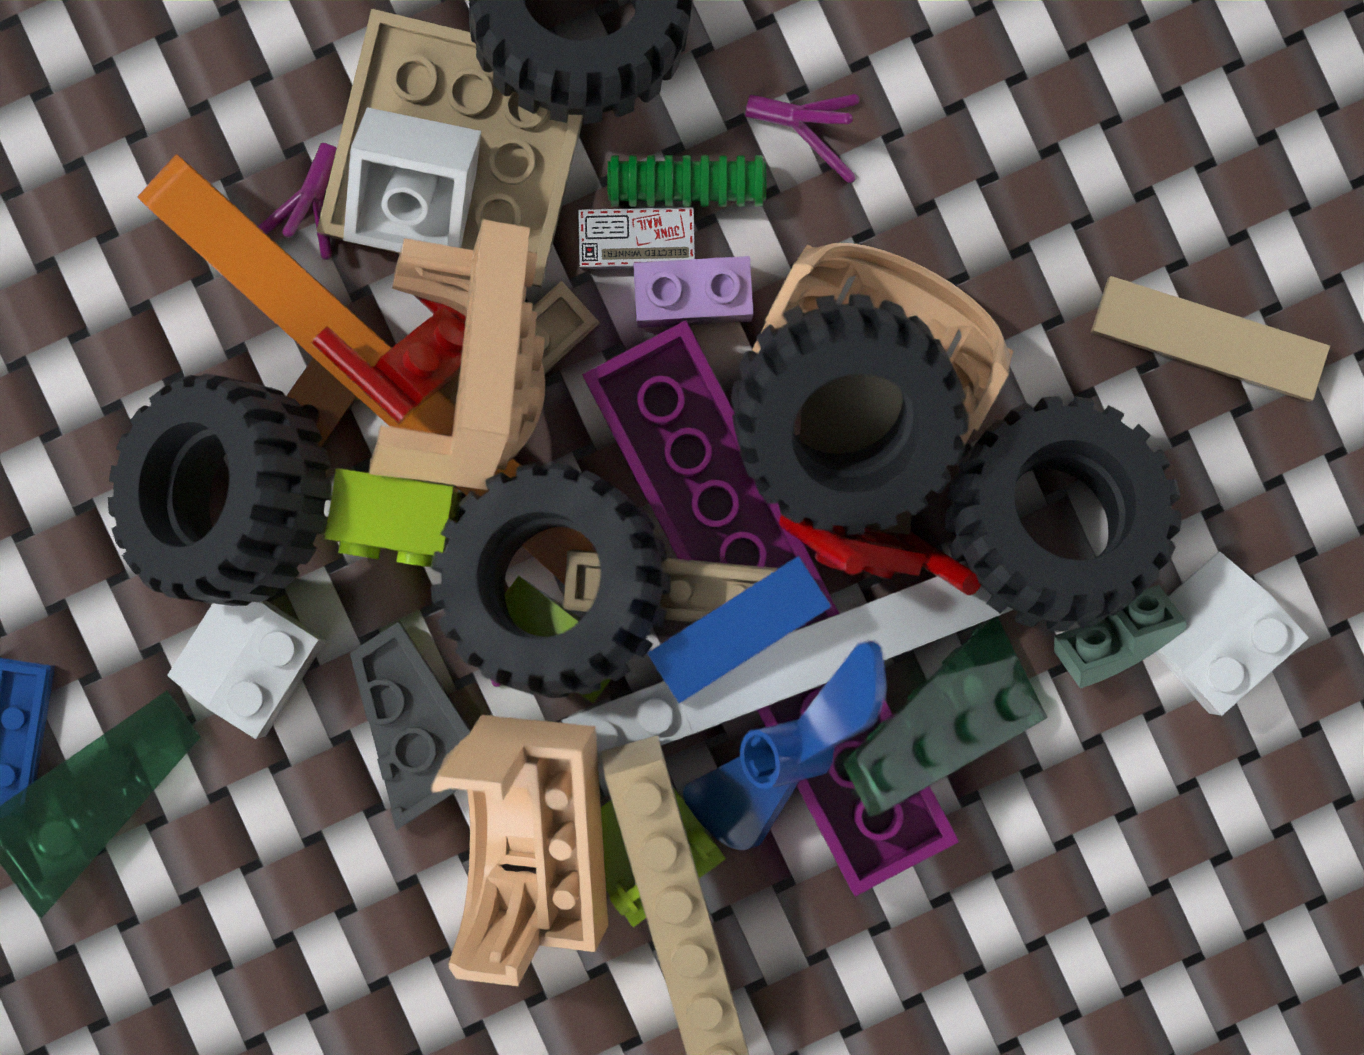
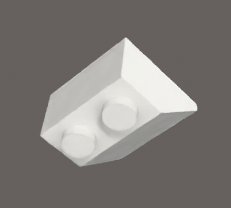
M367 107L351 146L343 241L396 252L401 251L404 238L461 248L476 179L481 131Z
M1217 552L1168 596L1185 618L1186 630L1155 653L1209 714L1222 716L1308 640L1309 637L1270 593L1223 553Z
M266 600L260 603L251 602L247 606L212 604L167 676L204 707L251 737L258 739L268 734L327 639Z

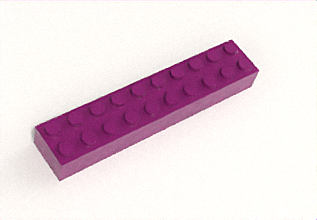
M686 320L582 374L588 389L677 559L780 568L800 556L831 604V607L800 626L797 630L840 614L803 543L780 527L779 519L781 512L778 502L776 504H768L757 491L754 478L748 476L732 420L734 411ZM827 683L757 709L765 727L800 719ZM885 699L879 716L870 727L834 746L833 762L825 774L800 780L797 784V788L854 896L871 889L959 842Z

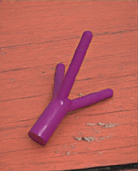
M752 94L749 96L745 117L791 127L846 182L853 183L855 181L856 175L804 122L851 124L853 116L850 113L835 112L834 110L857 105L860 101L858 95L851 94L803 105H795Z
M320 143L302 188L258 226L262 231L268 234L291 214L283 229V235L287 238L292 237L312 203L317 231L324 203V193L329 183L337 147L327 143ZM317 233L321 258L329 260L332 256L330 237Z

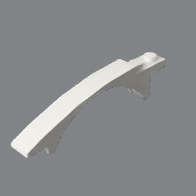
M937 576L791 632L680 704L665 681L563 719L562 722L596 726L599 770L603 768L601 751L656 735H658L662 746L827 683L854 647L861 642L877 641L882 649L883 660H886L1013 609L1007 607L1000 614L986 604L992 595L982 586H980L975 594L965 595Z

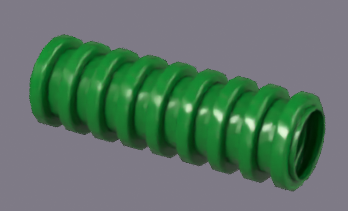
M612 155L611 160L608 161L607 192L608 201H611L612 207H619L620 201H629L630 207H636L638 201H647L648 207H654L655 201H665L666 207H672L673 201H683V207H690L691 201H701V207H708L709 201H718L719 207H726L727 201H736L737 207H744L745 201H754L755 207H762L763 201H766L767 170L766 161H763L762 155H755L754 161H745L744 155H737L736 161H727L726 155H719L718 161H709L708 155H701V161H691L690 155H683V161H673L672 155H665V161H655V155H648L647 161H637V155H630L629 161H620L619 155Z

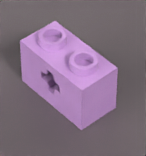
M750 256L633 263L638 328L676 326L685 320L688 325L752 321L753 302Z

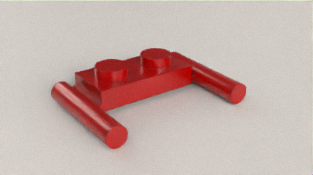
M415 295L413 296L430 310L433 315L382 355L373 367L328 326L312 341V344L398 424H401L413 411L459 374L461 368L466 316L449 306Z
M783 515L780 516V527L817 552L815 559L818 562L834 569L843 570L848 574L855 575L863 569L873 575L891 579L894 572L919 576L923 566L965 595L975 594L981 586L976 574L969 568L913 532L911 534L896 535L894 533L865 528L864 534L846 535L843 526L834 525L832 532L813 529L811 519L806 516L800 523H794Z

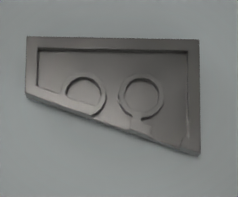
M400 621L350 653L366 718L369 721L376 747L382 780L385 782L395 830L400 829L459 790L448 788L440 792H433L432 785L445 757L472 731Z

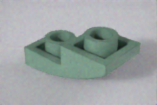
M1157 585L1146 589L1127 607L1114 616L1108 615L1099 624L1086 628L1079 627L1055 635L1054 652L1081 689L1116 675L1154 654L1186 630V620L1162 588Z

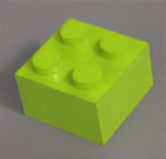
M336 468L325 539L340 542L338 553L379 560L381 549L398 551L396 562L431 568L434 551L443 553L446 551L449 538L440 535L448 518L458 523L459 503L461 502L462 492L456 487Z

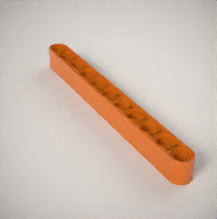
M177 153L137 196L156 216L387 425L394 428L452 437L456 407L439 390L413 411L401 424H398L312 344L314 338L328 326L372 367L375 366L382 355L391 349L382 338ZM512 458L508 461L506 470L497 469L494 476L500 472L510 478L517 476V467L522 465ZM455 485L466 496L471 491L479 496H483L489 491ZM561 526L544 530L531 537L522 545L524 549L564 585L567 551L571 549L596 551L592 542L582 533Z

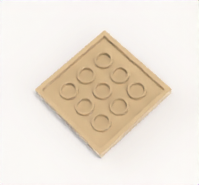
M371 9L317 233L340 240L344 239L351 146L367 107L481 131L476 179L461 248L474 250L483 220L530 228L528 251L537 253V265L532 286L542 288L581 130L583 115H568L567 123L550 120V110L539 107L537 113L532 114L519 107V94L515 91L510 96H504L493 85V71L488 73L482 70L476 58V44L471 41L470 32ZM386 250V251H390V252H394V253L400 254V252L391 251V250Z

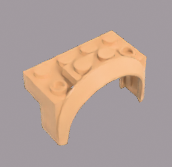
M483 220L474 250L403 239L392 289L441 303L466 316L452 437L380 425L378 440L370 461L369 474L433 481L489 490L485 480L493 477L497 469L506 470L508 461L518 454L533 434L541 415L545 397V376L542 364L545 337L535 335L537 312L532 311V303L525 302L527 287H532L537 265V253L528 251L530 228Z
M833 243L816 248L807 244L794 263L765 320L767 322L762 331L769 324L773 325L777 330L786 324L783 313L797 305L801 307L803 313L818 308L816 298L834 295L837 301L848 278L853 276L856 277L842 304H849V296L851 294L869 295L875 308H879L884 300L902 306L907 318L916 315L928 325L934 339L940 340L946 352L958 330H960L962 337L950 357V361L966 396L963 403L969 414L968 431L964 435H960L965 445L973 430H979L1009 375L1013 350L1007 348L1001 330L993 318L974 299L957 286L927 268L901 256L878 248L853 243ZM758 340L752 349L756 353L761 350Z
M481 715L470 734L445 757L432 785L433 792H440L448 788L467 790L469 803L470 855L467 892L460 929L449 961V969L456 979L519 986L539 945L596 952L608 928L596 726ZM502 865L536 867L537 874L529 871H506L502 868Z

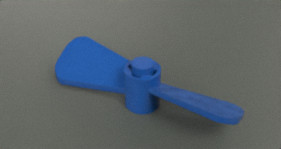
M870 640L857 644L800 719L748 732L741 743L740 757L685 785L683 790L684 802L697 820L717 840L736 850H747L761 845L799 781L825 774L833 762L834 746L870 727L876 721L885 697L884 660L879 643L875 640Z

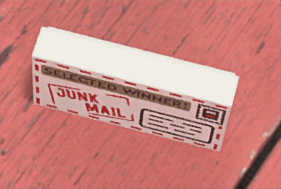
M693 207L579 210L580 269L633 268V263L695 259Z

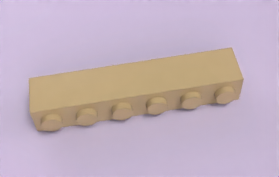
M656 735L601 751L606 782L686 1054L749 1055L659 737Z

